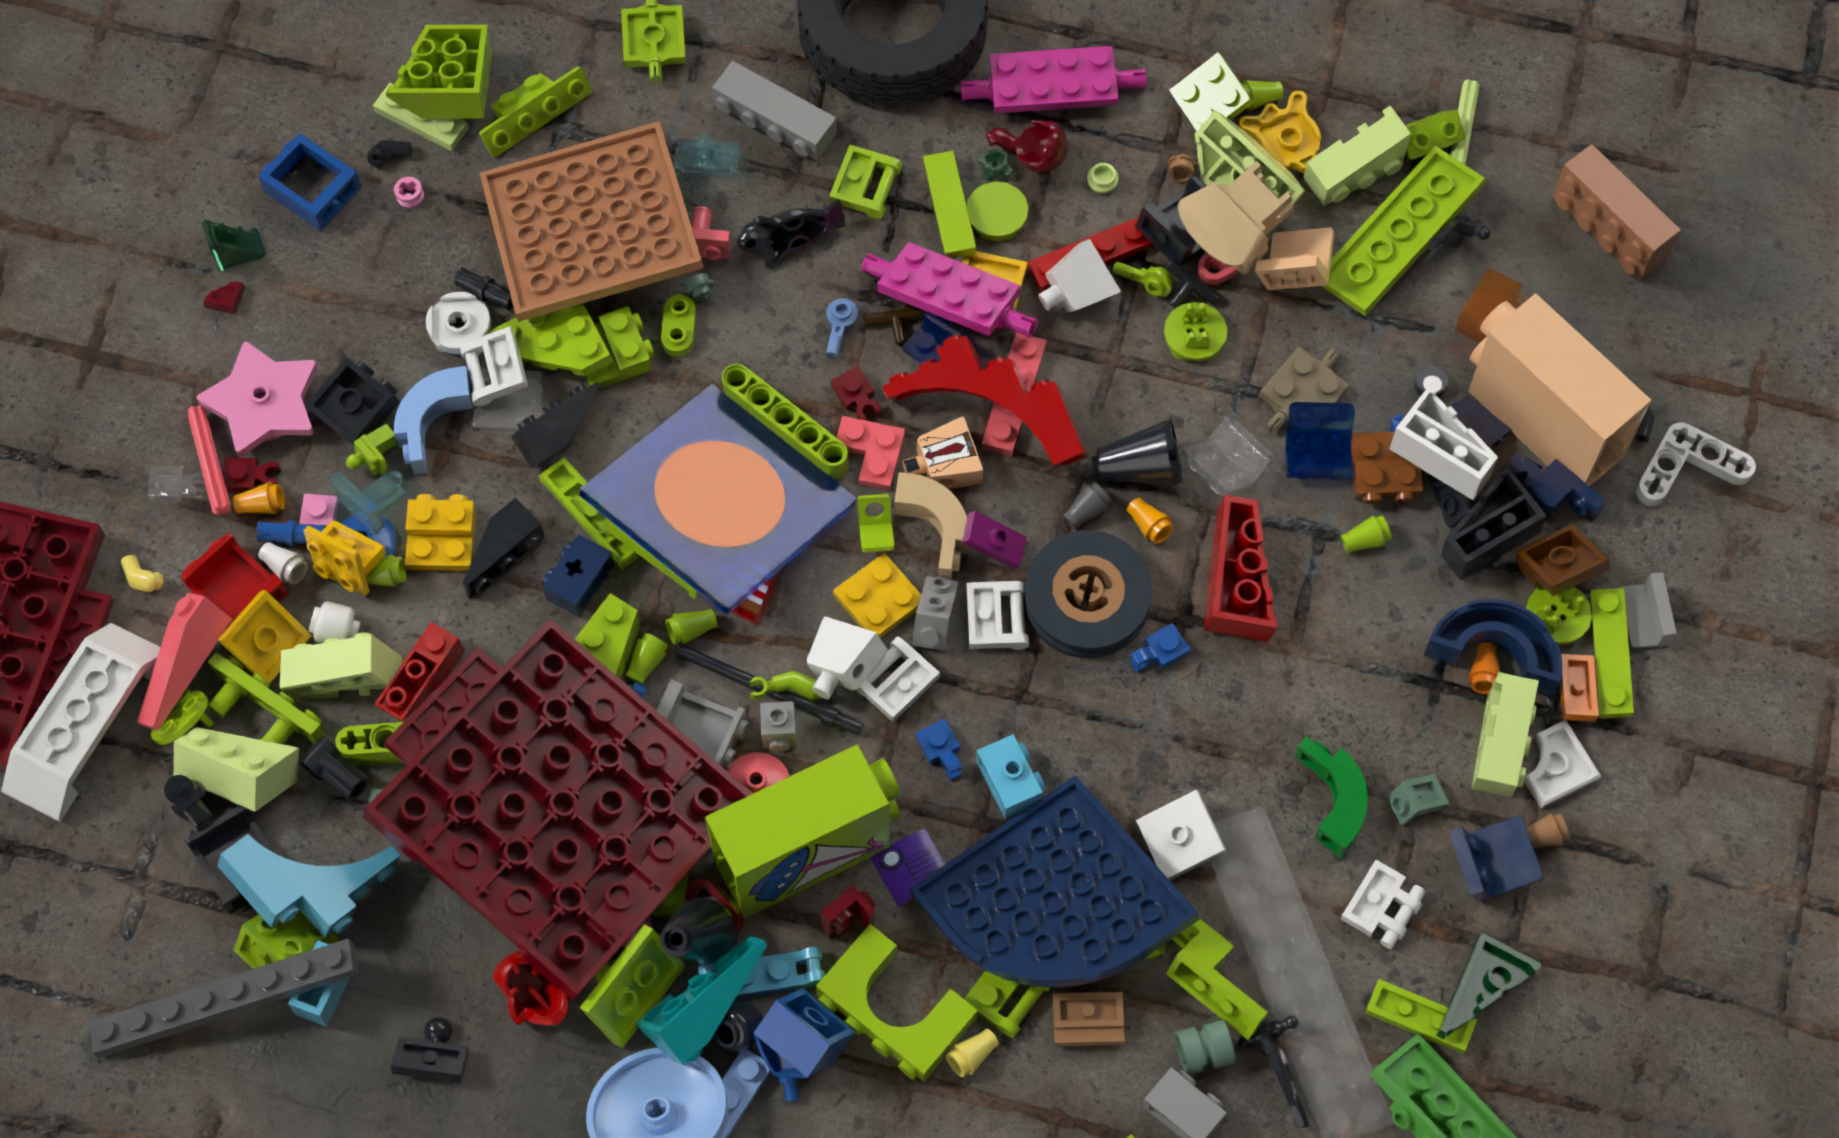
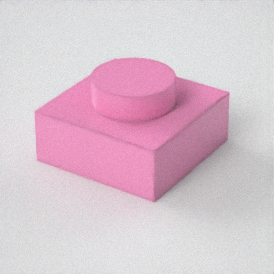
M304 494L299 524H322L327 526L332 520L336 521L339 504L337 496Z

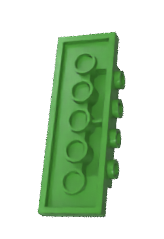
M1419 1033L1370 1073L1371 1078L1394 1101L1389 1107L1392 1111L1394 1123L1401 1129H1408L1416 1138H1517Z

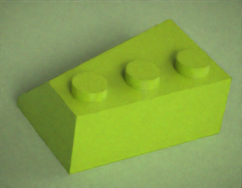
M426 25L411 49L412 55L408 62L399 69L397 73L398 79L393 86L390 85L387 89L386 97L422 119L484 118L492 58V45L488 25Z

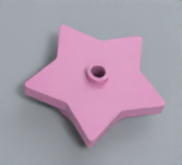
M244 342L231 375L197 395V400L201 406L229 422L235 450L238 456L242 457L264 441L275 440L284 435L310 436L314 434L303 399L318 367L314 360L275 362L250 343Z

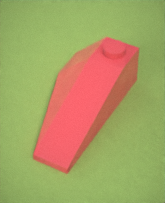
M187 593L175 606V612L168 622L137 723L141 726L157 731L160 729L218 642L217 639L233 620L205 596Z

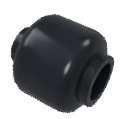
M749 1002L734 1003L714 1033L717 1042L727 1051L734 1053L744 1051L757 1044L753 1033L763 1020V1015L756 1006Z

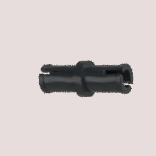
M461 267L456 272L454 277L455 286L476 294L477 299L481 301L489 300L504 307L506 310L510 311L514 307L509 289L495 283L494 278L490 276L482 277L467 270L465 267Z

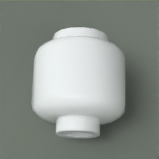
M326 601L322 604L321 608L315 607L309 632L313 633L315 642L319 644L324 643L329 638H354V635L358 634L360 621L355 620L353 608Z

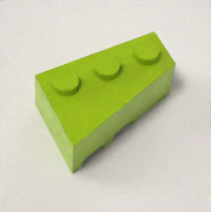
M610 593L575 638L580 645L620 679L622 678L626 663L629 662L641 626L638 611Z

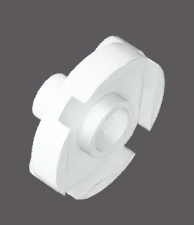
M452 292L442 296L440 302L434 307H430L426 315V328L437 350L450 354H461L460 346L490 333L491 319L487 307L484 303L482 304V302L478 301L476 296L467 292ZM459 317L466 323L461 328L450 326V323H455L456 318Z

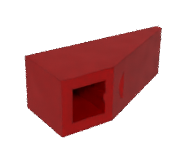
M430 622L374 705L404 722L449 676L464 654L465 650L459 638Z

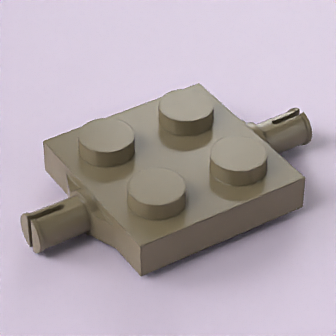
M1298 346L1258 395L1270 404L1276 413L1266 424L1268 431L1273 427L1271 433L1277 434L1286 421L1297 425L1308 434L1314 430L1349 387V384L1331 369L1337 360L1341 358L1339 351L1334 355L1336 349L1330 348L1320 361L1312 357L1301 347Z

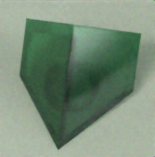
M203 219L202 226L208 246L219 271L261 259L266 255L258 229L252 228L248 231L244 230L242 226L236 228L224 225V223Z

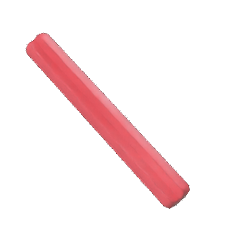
M201 405L191 406L188 409V419L212 512L215 515L227 514L230 512V501L206 410Z

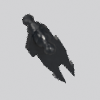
M1456 216L1438 236L1433 238L1427 247L1433 251L1425 259L1436 261L1438 257L1448 253L1450 250L1455 251L1460 246L1464 236H1478L1480 239L1486 240L1491 235L1490 230L1478 227L1467 216Z
M1291 1015L1283 1021L1273 1020L1269 1022V1020H1264L1249 1040L1241 1036L1238 1040V1045L1242 1049H1247L1255 1043L1264 1045L1298 1127H1308L1309 1123L1305 1108L1302 1105L1292 1072L1278 1041V1037L1283 1036L1284 1031L1295 1029L1298 1026V1019Z

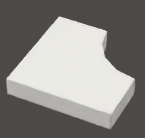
M1566 720L1536 735L1535 740L1539 747V763L1536 769L1525 777L1524 782L1541 809L1600 780L1601 775Z

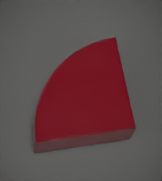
M234 281L227 283L226 286L216 291L212 290L203 302L205 308L236 315L245 285L243 282Z

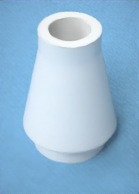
M271 542L265 543L259 551V558L269 566L283 583L296 584L306 575L308 564L304 561L302 555L278 547Z

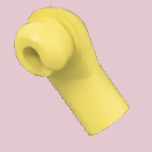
M128 555L121 559V564L130 587L144 592H152L162 588L164 583L163 576L159 572L152 573L148 570H142L136 555Z

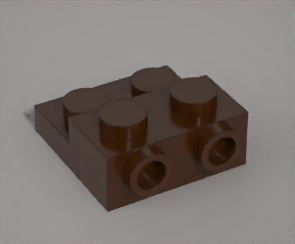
M1570 524L1516 550L1518 570L1535 588L1542 585L1552 597L1610 569L1609 559L1574 524Z

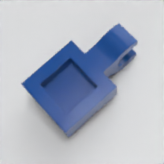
M1172 623L1144 639L1146 647L1134 651L1131 654L1133 659L1129 663L1136 673L1155 662L1162 670L1188 656L1191 649Z
M945 719L915 732V738L930 766L940 761L950 781L962 775L960 770L962 766L955 753L960 752V745Z

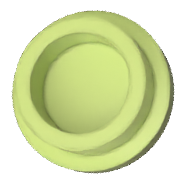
M1098 163L1088 172V185L1097 193H1109L1118 185V173L1108 163Z

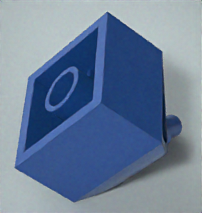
M802 988L776 1000L753 1034L765 1063L771 1073L779 1078V1083L783 1084L786 1101H794L800 1099L797 1081L800 1078H808L833 1065L856 1031Z

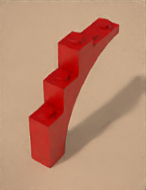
M958 334L943 341L944 345L936 348L940 361L937 362L936 359L928 360L918 366V371L909 375L907 372L896 374L889 378L890 383L882 386L886 397L893 402L917 394L934 392L966 393L990 400L1010 410L1030 428L1042 443L1053 466L1060 469L1088 457L1060 385L1055 381L1049 382L1046 379L1033 384L1031 391L1027 392L1018 367L1010 358L1006 360L1005 357L996 358L986 364L988 368L983 369L974 344L967 336L961 337Z

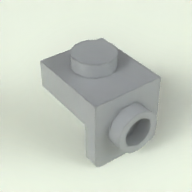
M791 701L761 703L760 717L763 749L769 748L774 752H783L789 750L790 747H797L794 703Z

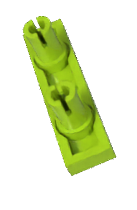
M216 652L208 661L214 674L226 683L207 705L220 718L223 719L241 696H247L277 718V721L261 740L284 744L294 732L300 733L315 744L321 736H326L320 725L322 720L308 709L304 713L295 707L296 702L284 692L280 691L278 695L269 689L270 684L260 675L254 673L251 677L243 671L245 667L234 657L229 655L227 658H224Z

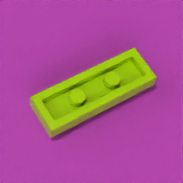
M1378 979L1365 1011L1367 1015L1415 1035L1419 1033L1422 1038L1461 1054L1465 1053L1477 1019L1473 1018L1451 1035L1442 1039L1436 1036L1448 1007L1381 979Z

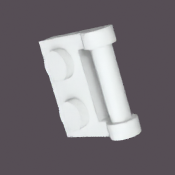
M510 326L460 346L461 356L463 359H466L473 388L471 398L474 406H486L493 399L528 387L515 332ZM482 352L485 355L492 383L488 386H485L478 358Z
M1024 582L967 583L969 649L1011 648L1022 650L1029 647V636L1025 634L1023 596H1025L1026 584ZM1001 596L1010 597L1012 633L1002 634Z
M898 636L890 643L891 647L859 688L856 689L859 694L865 696L892 722L940 678V672ZM899 657L906 659L877 689L871 685Z

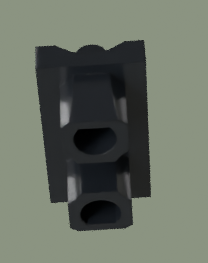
M175 775L167 780L164 786V794L171 803L175 804L171 809L178 817L185 814L196 827L212 816V813L201 801L206 797L205 793L199 786L194 789L192 780L184 775Z

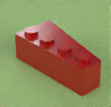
M1225 495L1217 509L1204 631L1269 642L1278 627L1272 608L1273 596L1272 589L1269 588L1267 576L1268 564L1267 557L1264 556L1262 544L1264 539L1258 500Z

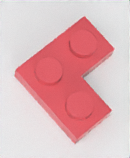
M842 416L836 438L847 447L849 453L865 456L858 479L859 485L885 491L891 490L905 437V429Z

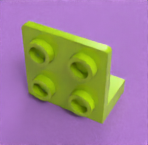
M299 909L298 914L289 922L283 924L280 921L272 928L260 915L244 923L233 951L252 969L311 951L314 949L317 940L327 944L336 943L338 936L333 932L324 938Z

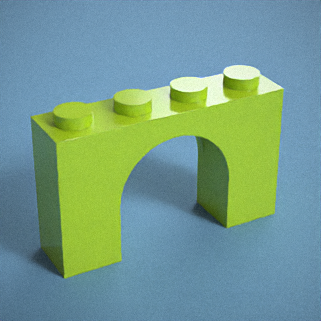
M869 924L817 984V996L820 997L818 1000L833 1013L837 1011L846 1019L844 1022L856 1031L855 1034L860 1036L864 1033L873 1041L871 1043L872 1047L886 1058L889 1055L895 1058L900 1063L898 1065L899 1069L913 1080L918 1077L925 1082L944 1060L946 1054L950 1052V1047L957 1044L975 1023L978 1017V1010L954 990L950 989L928 1016L917 1024L907 1027H895L879 1020L871 1011L867 1002V996L874 981L897 956V945Z

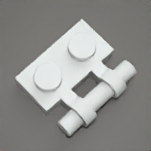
M1375 860L1342 914L1341 920L1370 937L1376 927L1379 926L1385 931L1380 943L1386 948L1392 949L1396 941L1401 940L1407 931L1405 926L1413 914L1416 915L1422 906L1420 901L1426 891L1418 885H1414L1409 894L1403 891L1400 887L1406 877L1380 861ZM1392 901L1400 905V909L1394 919L1385 914Z

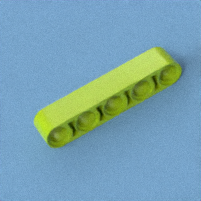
M732 364L724 369L722 372L723 392L725 398L824 477L837 480L846 475L849 466L847 447L839 439L742 364ZM735 381H741L744 383L738 387L730 385ZM758 400L768 401V403L762 406L754 404ZM781 419L792 420L791 423L786 425L778 423ZM805 438L816 439V441L811 444H806L802 442ZM830 457H838L841 459L839 462L830 463L826 461Z

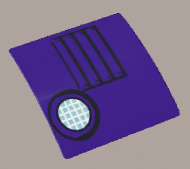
M925 829L897 841L871 857L873 864L898 907L914 899L909 888L945 865Z

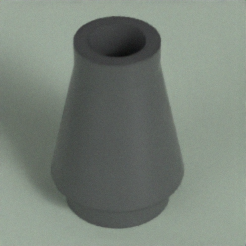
M1093 483L1090 487L1086 485L1068 511L1063 514V517L1076 530L1080 525L1107 511V506L1112 501L1097 483Z

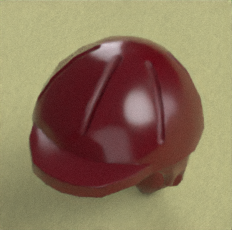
M1031 120V123L1035 125L1027 127L1020 137L1013 136L1007 129L1001 127L993 128L986 134L989 146L997 145L1009 153H1017L1020 163L1034 173L1050 172L1059 167L1064 162L1068 152V141L1064 131L1052 121Z

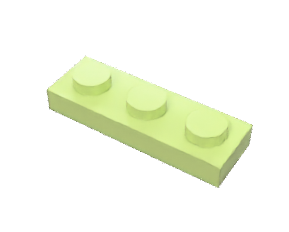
M389 83L373 104L374 112L453 151L469 129L468 123L462 119L420 118L386 97L387 89L390 85H394Z

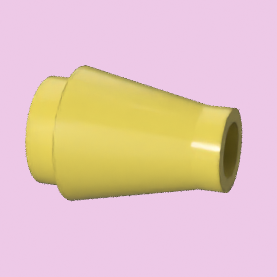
M985 1029L981 1033L951 1046L950 1052L946 1054V1060L958 1076L973 1075L992 1050L999 1046L998 1039L992 1031Z

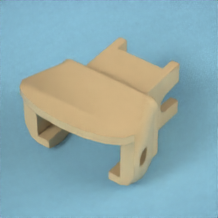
M1258 161L1228 187L1223 183L1217 185L1215 182H1212L1210 185L1180 199L1178 204L1180 219L1195 242L1211 257L1224 265L1236 268L1242 275L1249 274L1256 267V261L1261 260L1269 250V239L1266 235L1294 211V207L1291 204L1292 197L1288 192L1278 199L1263 184L1265 179L1260 173L1262 166Z

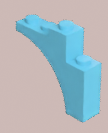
M247 834L221 853L218 868L271 928L280 921L283 924L289 922L298 914L300 909L326 938L334 931L337 934L342 933L353 923L352 916L356 909L355 904L363 900L370 893L371 889L369 887L377 881L385 883L397 872L396 865L401 855L391 845L384 851L356 863L338 866H315L279 856L263 847Z

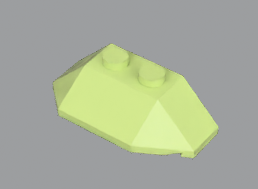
M1214 110L1196 131L1195 142L1197 143L1200 179L1207 186L1215 182L1217 185L1223 183L1228 187L1258 161L1262 166L1260 173L1265 179L1263 184L1278 199L1288 192L1292 197L1291 204L1293 206L1305 192L1289 170L1253 137L1217 110Z

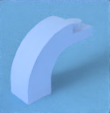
M466 366L444 369L423 378L407 392L397 409L394 421V435L399 448L403 447L405 464H411L414 475L427 473L425 435L432 422L449 412L473 409L471 382Z

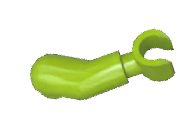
M789 671L773 676L768 681L762 677H754L750 681V687L759 685L764 688L761 692L750 693V698L753 700H761L767 693L772 691L778 693L785 690L795 692L813 702L821 699L812 690L817 679L797 671Z

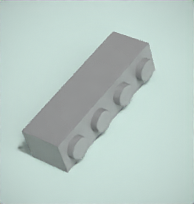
M733 60L712 87L713 102L720 111L726 114L731 113L740 118L747 126L751 128L756 127L766 132L772 140L784 142L793 147L795 152L801 156H809L817 161L837 134L836 117Z

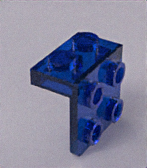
M1293 402L1289 405L1284 449L1287 478L1352 479L1351 440L1355 417L1353 404Z

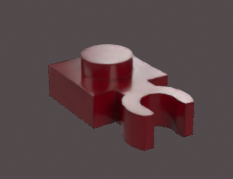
M859 366L830 381L832 389L845 409L848 411L856 407L857 419L867 421L864 412L867 410L873 411L878 418L881 416L879 403L870 399L875 396V391Z
M224 458L222 475L227 493H244L256 488L257 484L268 482L279 484L278 479L267 477L272 472H281V468L277 462H267L259 467L257 458Z

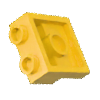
M419 494L416 500L408 499L405 528L407 533L406 570L468 571L474 554L477 518L474 501H469L467 496L460 494L451 495L449 500H436V497L430 494Z

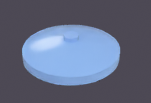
M658 1047L646 1049L622 1059L612 1066L598 1081L587 1105V1130L590 1138H721L728 1119V1097L718 1072L703 1057L699 1056L694 1061L682 1065L670 1060Z

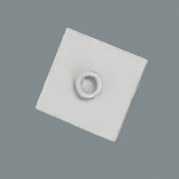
M1197 790L1136 820L1157 867L1169 880L1227 852L1205 803Z

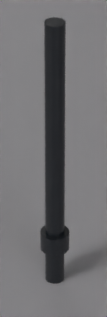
M683 645L679 651L678 657L757 692H761L764 689L759 685L750 687V681L756 677L750 673L686 645ZM788 690L778 693L772 691L766 695L780 702H793L794 708L821 719L820 723L831 728L837 726L859 736L864 727V723L841 714V710L831 705L825 707Z

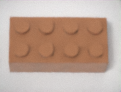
M1593 144L1564 164L1552 197L1562 210L1567 211L1577 220L1582 230L1589 232L1599 242L1600 247L1606 253H1610L1621 263L1626 273L1633 275L1640 282L1668 260L1681 229Z

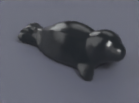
M840 199L832 202L824 210L794 208L781 211L770 218L761 215L757 216L754 221L747 223L743 227L741 234L737 238V244L742 250L764 255L765 267L774 269L786 254L814 244L830 229L846 226Z

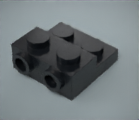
M346 357L307 402L305 407L354 446V441L362 435H366L375 423L381 426L400 404V401L395 396L398 390L389 382L382 379L379 383L372 377L375 372L360 360L355 364Z

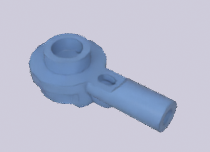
M848 299L834 300L827 308L826 315L832 330L825 355L832 359L838 358L844 332L849 331V328L858 318L856 305Z

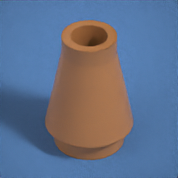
M1550 813L1527 827L1534 849L1563 845V841L1570 839L1568 828L1561 813L1556 815Z

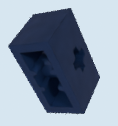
M578 534L572 543L568 542L560 555V562L555 569L551 568L548 570L542 585L546 600L580 618L615 564L611 551Z

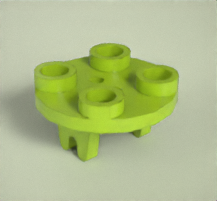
M1192 302L1180 305L1171 311L1165 321L1164 338L1173 357L1180 360L1199 362L1216 358L1220 355L1226 343L1228 329L1224 317L1217 309L1205 303Z
M1540 586L1530 595L1526 604V609L1536 614L1548 626L1547 630L1554 642L1558 643L1559 648L1581 639L1590 627L1592 619L1590 603L1585 595L1575 587L1552 597L1543 586Z
M186 688L158 731L152 729V739L160 745L171 743L190 730L199 719L210 728L214 722L204 713L208 704L207 696L201 691L191 692Z

